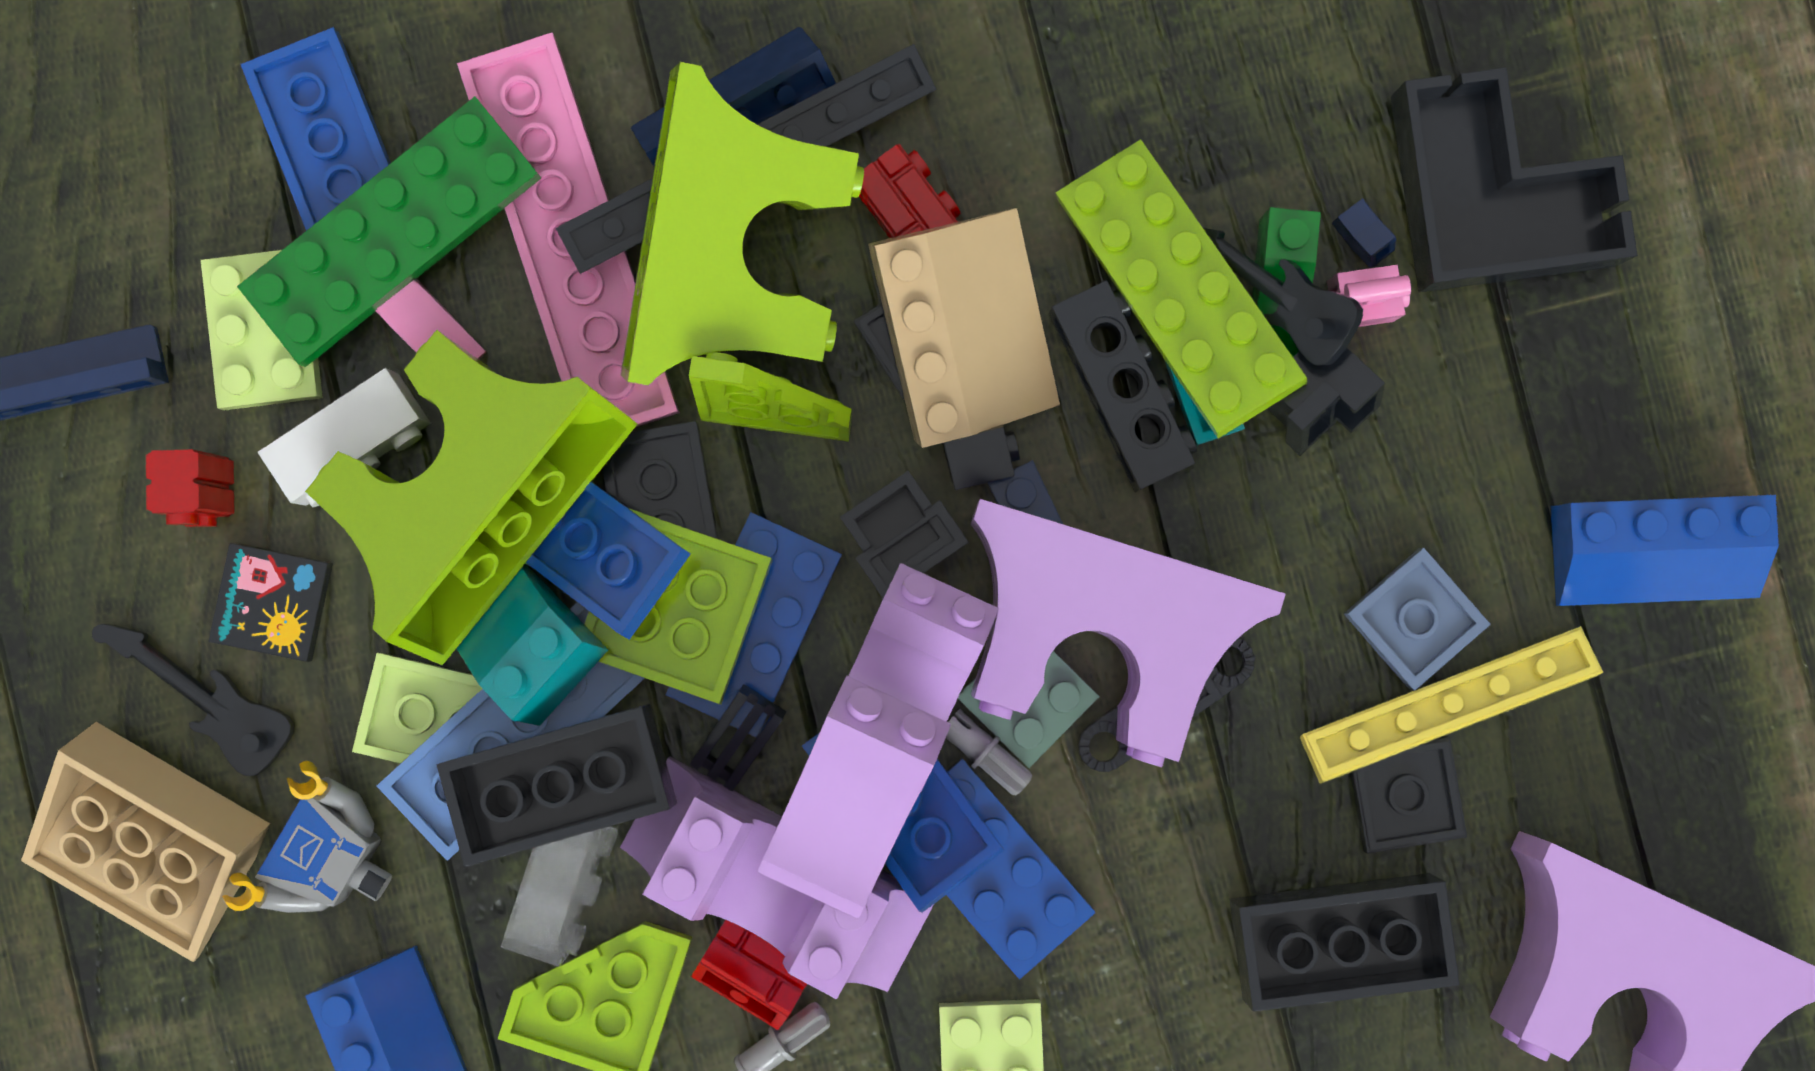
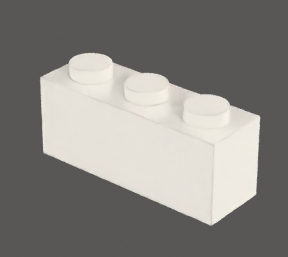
M384 368L258 451V454L290 503L305 506L310 504L312 507H316L319 504L305 491L315 480L321 468L332 459L337 451L376 469L381 464L378 460L379 457L393 448L398 452L415 444L423 436L420 430L431 424V422L400 375Z

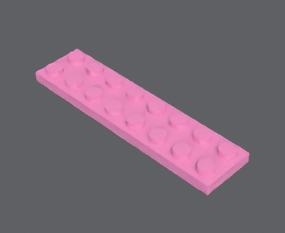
M551 32L457 63L468 99L471 100L476 96L541 176L538 182L506 206L505 211L561 381L574 377L580 378L637 423L636 427L680 413L666 371L659 375L650 385L627 382L620 375L636 283L627 252L624 251L579 274L555 229L609 201L554 34Z

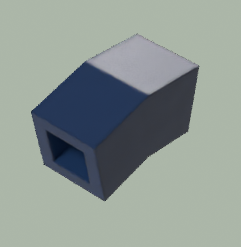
M1363 198L1332 222V225L1349 247L1369 268L1374 267L1395 251L1396 236L1382 223Z

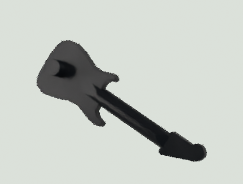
M1203 228L1232 271L1278 304V308L1274 313L1264 314L1269 324L1280 326L1287 331L1301 354L1314 365H1331L1346 350L1363 318V308L1357 300L1338 292L1326 291L1317 287L1309 280L1299 265L1287 259H1281L1279 262L1286 275L1285 282L1283 283L1225 241L1224 231Z
M99 624L93 628L92 637L96 642L107 643L125 658H135L207 713L203 721L196 720L190 722V729L208 735L216 741L227 761L240 774L254 776L262 773L276 760L291 739L295 724L290 716L270 706L254 703L243 696L231 678L223 671L212 670L210 672V676L215 680L217 687L215 693H213L147 642V633L112 624Z

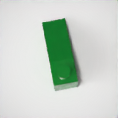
M1270 207L1259 219L1255 262L1284 283L1286 275L1279 262L1281 259L1294 261L1313 283L1321 212ZM1253 286L1252 299L1262 314L1274 313L1278 308V304ZM1271 325L1292 357H1294L1299 350L1290 334L1280 326Z

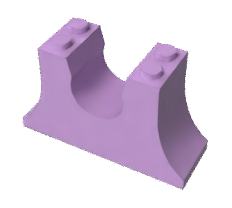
M980 499L976 505L970 525L978 534L988 556L993 581V606L999 608V611L989 632L971 695L975 699L981 700L979 704L980 711L1011 720L1013 710L1026 714L1044 684L1045 667L1048 658L1056 646L1073 634L1083 631L1096 632L1110 639L1120 649L1128 669L1126 692L1118 704L1116 740L1128 746L1126 755L1132 756V758L1159 767L1163 766L1165 758L1179 762L1199 696L1213 668L1226 650L1244 632L1257 623L1280 614L1286 594Z
M900 563L849 676H846L826 717L757 872L859 919L891 849L935 765L951 726L947 720L984 647L999 608Z
M670 756L666 763L677 804L669 810L635 819L620 846L621 849L643 866L651 878L642 895L690 921L703 920L706 914H710L749 930L773 945L785 956L782 963L788 974L835 999L838 998L845 983L864 984L888 992L933 905L923 913L919 912L896 878L881 870L859 919L757 872L782 816L734 790L730 791L723 784L714 781L710 777Z
M1521 831L1518 832L1511 851L1518 862L1524 882V928L1516 959L1490 1018L1505 1027L1502 1036L1518 1044L1517 1047L1544 1061H1548L1551 1053L1570 1061L1591 1035L1594 1018L1602 1004L1620 991L1639 988L1647 1006V1024L1641 1039L1633 1048L1629 1071H1741L1751 1053L1772 1028L1794 1011L1815 1002V966L1556 844Z

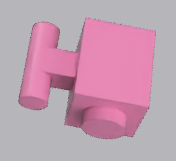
M1398 265L1337 273L1327 281L1328 291L1350 296L1360 303L1363 308V318L1359 327L1394 322L1405 315V307L1409 306L1411 294L1410 279L1408 275L1399 276Z

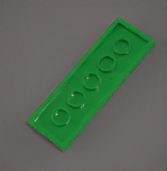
M474 96L240 283L237 288L298 365L307 367L373 314L378 307L418 278L538 182L541 176L476 96Z

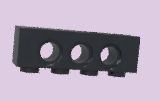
M1106 280L1052 306L1049 316L1134 492L1142 490L1195 464L1191 455L1197 452L1194 439L1185 425L1177 426L1170 411L1171 408L1175 407L1173 396L1163 379L1156 382L1148 366V363L1153 361L1152 353L1141 334L1134 337L1126 318L1131 316V311L1118 289L1112 291ZM1098 328L1110 330L1117 340L1116 349L1107 353L1095 349L1091 343V332ZM1128 373L1136 379L1138 393L1135 397L1123 398L1115 392L1113 378L1116 374ZM1150 418L1158 424L1160 437L1156 443L1146 444L1137 438L1135 424L1138 419Z

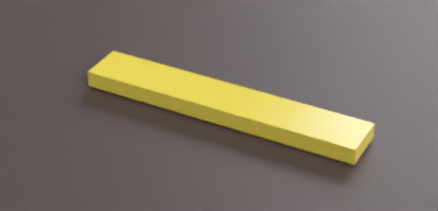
M1580 626L1304 733L1300 736V740L1318 781L1322 784L1597 677L1603 671Z

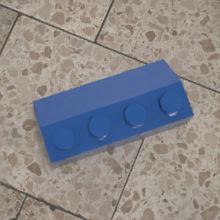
M1776 495L1584 502L1551 506L1556 606L1760 598L1779 547Z
M417 946L408 948L325 983L305 996L335 1071H467Z

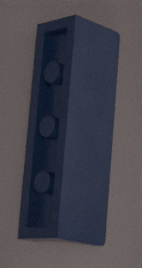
M801 27L795 28L709 80L718 94L732 108L755 124H759L836 84L820 49ZM664 107L631 127L635 137L654 167Z
M144 325L1 357L0 420L169 383L157 327Z

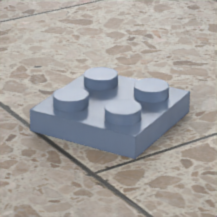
M1418 548L1344 613L1347 619L1407 688L1413 691L1491 625L1425 548Z

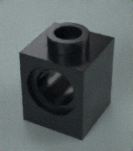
M1003 425L972 436L942 443L951 482L955 490L1015 476L1012 462L1020 460L1019 450L1013 430L1005 432Z

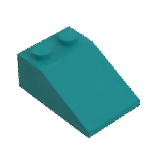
M526 563L456 648L477 683L511 720L540 726L608 651L602 642Z

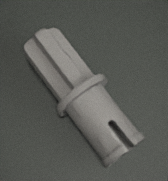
M961 709L948 721L951 726L946 739L974 762L971 767L975 769L977 766H980L1010 794L1015 796L1031 781V772L998 744L1000 738L996 736L993 739Z
M813 1002L784 1022L779 1030L770 1026L768 1028V1035L742 1054L734 1057L738 1071H771L786 1059L788 1061L795 1060L797 1057L796 1052L829 1028L830 1021L826 1011L817 1002Z

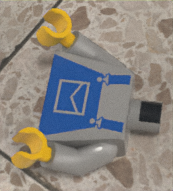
M310 761L301 762L299 764L301 771L305 775L310 776L311 779L306 783H297L293 779L287 778L291 794L300 799L255 876V878L262 882L254 886L249 877L243 873L231 875L229 877L230 882L233 885L246 886V890L239 897L223 895L222 898L228 907L235 911H243L254 904L257 908L286 913L324 911L329 906L334 907L346 901L353 889L377 901L388 887L392 874L369 862L379 846L381 838L374 832L375 823L361 795L329 777L320 779L314 763Z

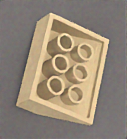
M1017 208L868 244L914 441L924 448L972 436L1060 405Z
M95 722L58 750L21 861L183 957L195 962L228 908L222 896L234 897L240 887L233 885L229 877L234 873L247 875L257 857L270 823L105 726Z

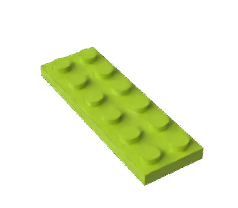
M1141 139L1056 192L1059 203L1116 288L1123 295L1130 309L1218 439L1307 384L1306 375Z

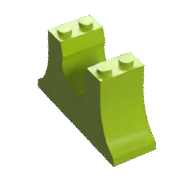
M679 62L670 71L620 375L627 382L650 385L663 372L680 362L691 359L692 356L735 350L761 351L823 362L824 352L832 351L836 338L837 323L830 320L832 310L800 295L788 293L774 294L761 287L752 278L745 265L742 248L743 238L753 217L763 208L773 203L786 204L797 210L850 206L851 197H859L863 184L864 168L857 166L859 153L793 140L755 124L732 108L718 94L708 80L702 66Z
M436 330L428 341L418 349L415 357L404 369L418 394L436 405L443 417L444 439L440 452L431 466L418 477L399 483L364 462L337 451L332 459L321 468L317 477L305 492L344 528L361 552L374 590L375 615L373 630L386 642L443 665L582 494L586 486L595 478L633 431L637 423L578 377L546 384L512 380L497 374L486 364Z

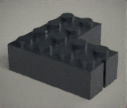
M1507 68L1461 73L1453 82L1451 75L1407 80L1391 96L1418 293L1616 267L1638 256L1631 211L1620 212L1604 222L1602 219V213H1608L1629 201L1623 155L1521 168ZM1445 93L1446 97L1439 98L1442 94Z

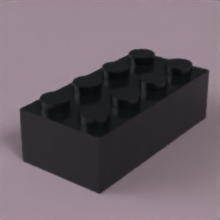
M650 704L436 764L464 867L666 811L677 804Z
M1430 873L1229 899L1242 998L1253 1012L1460 985L1446 881Z

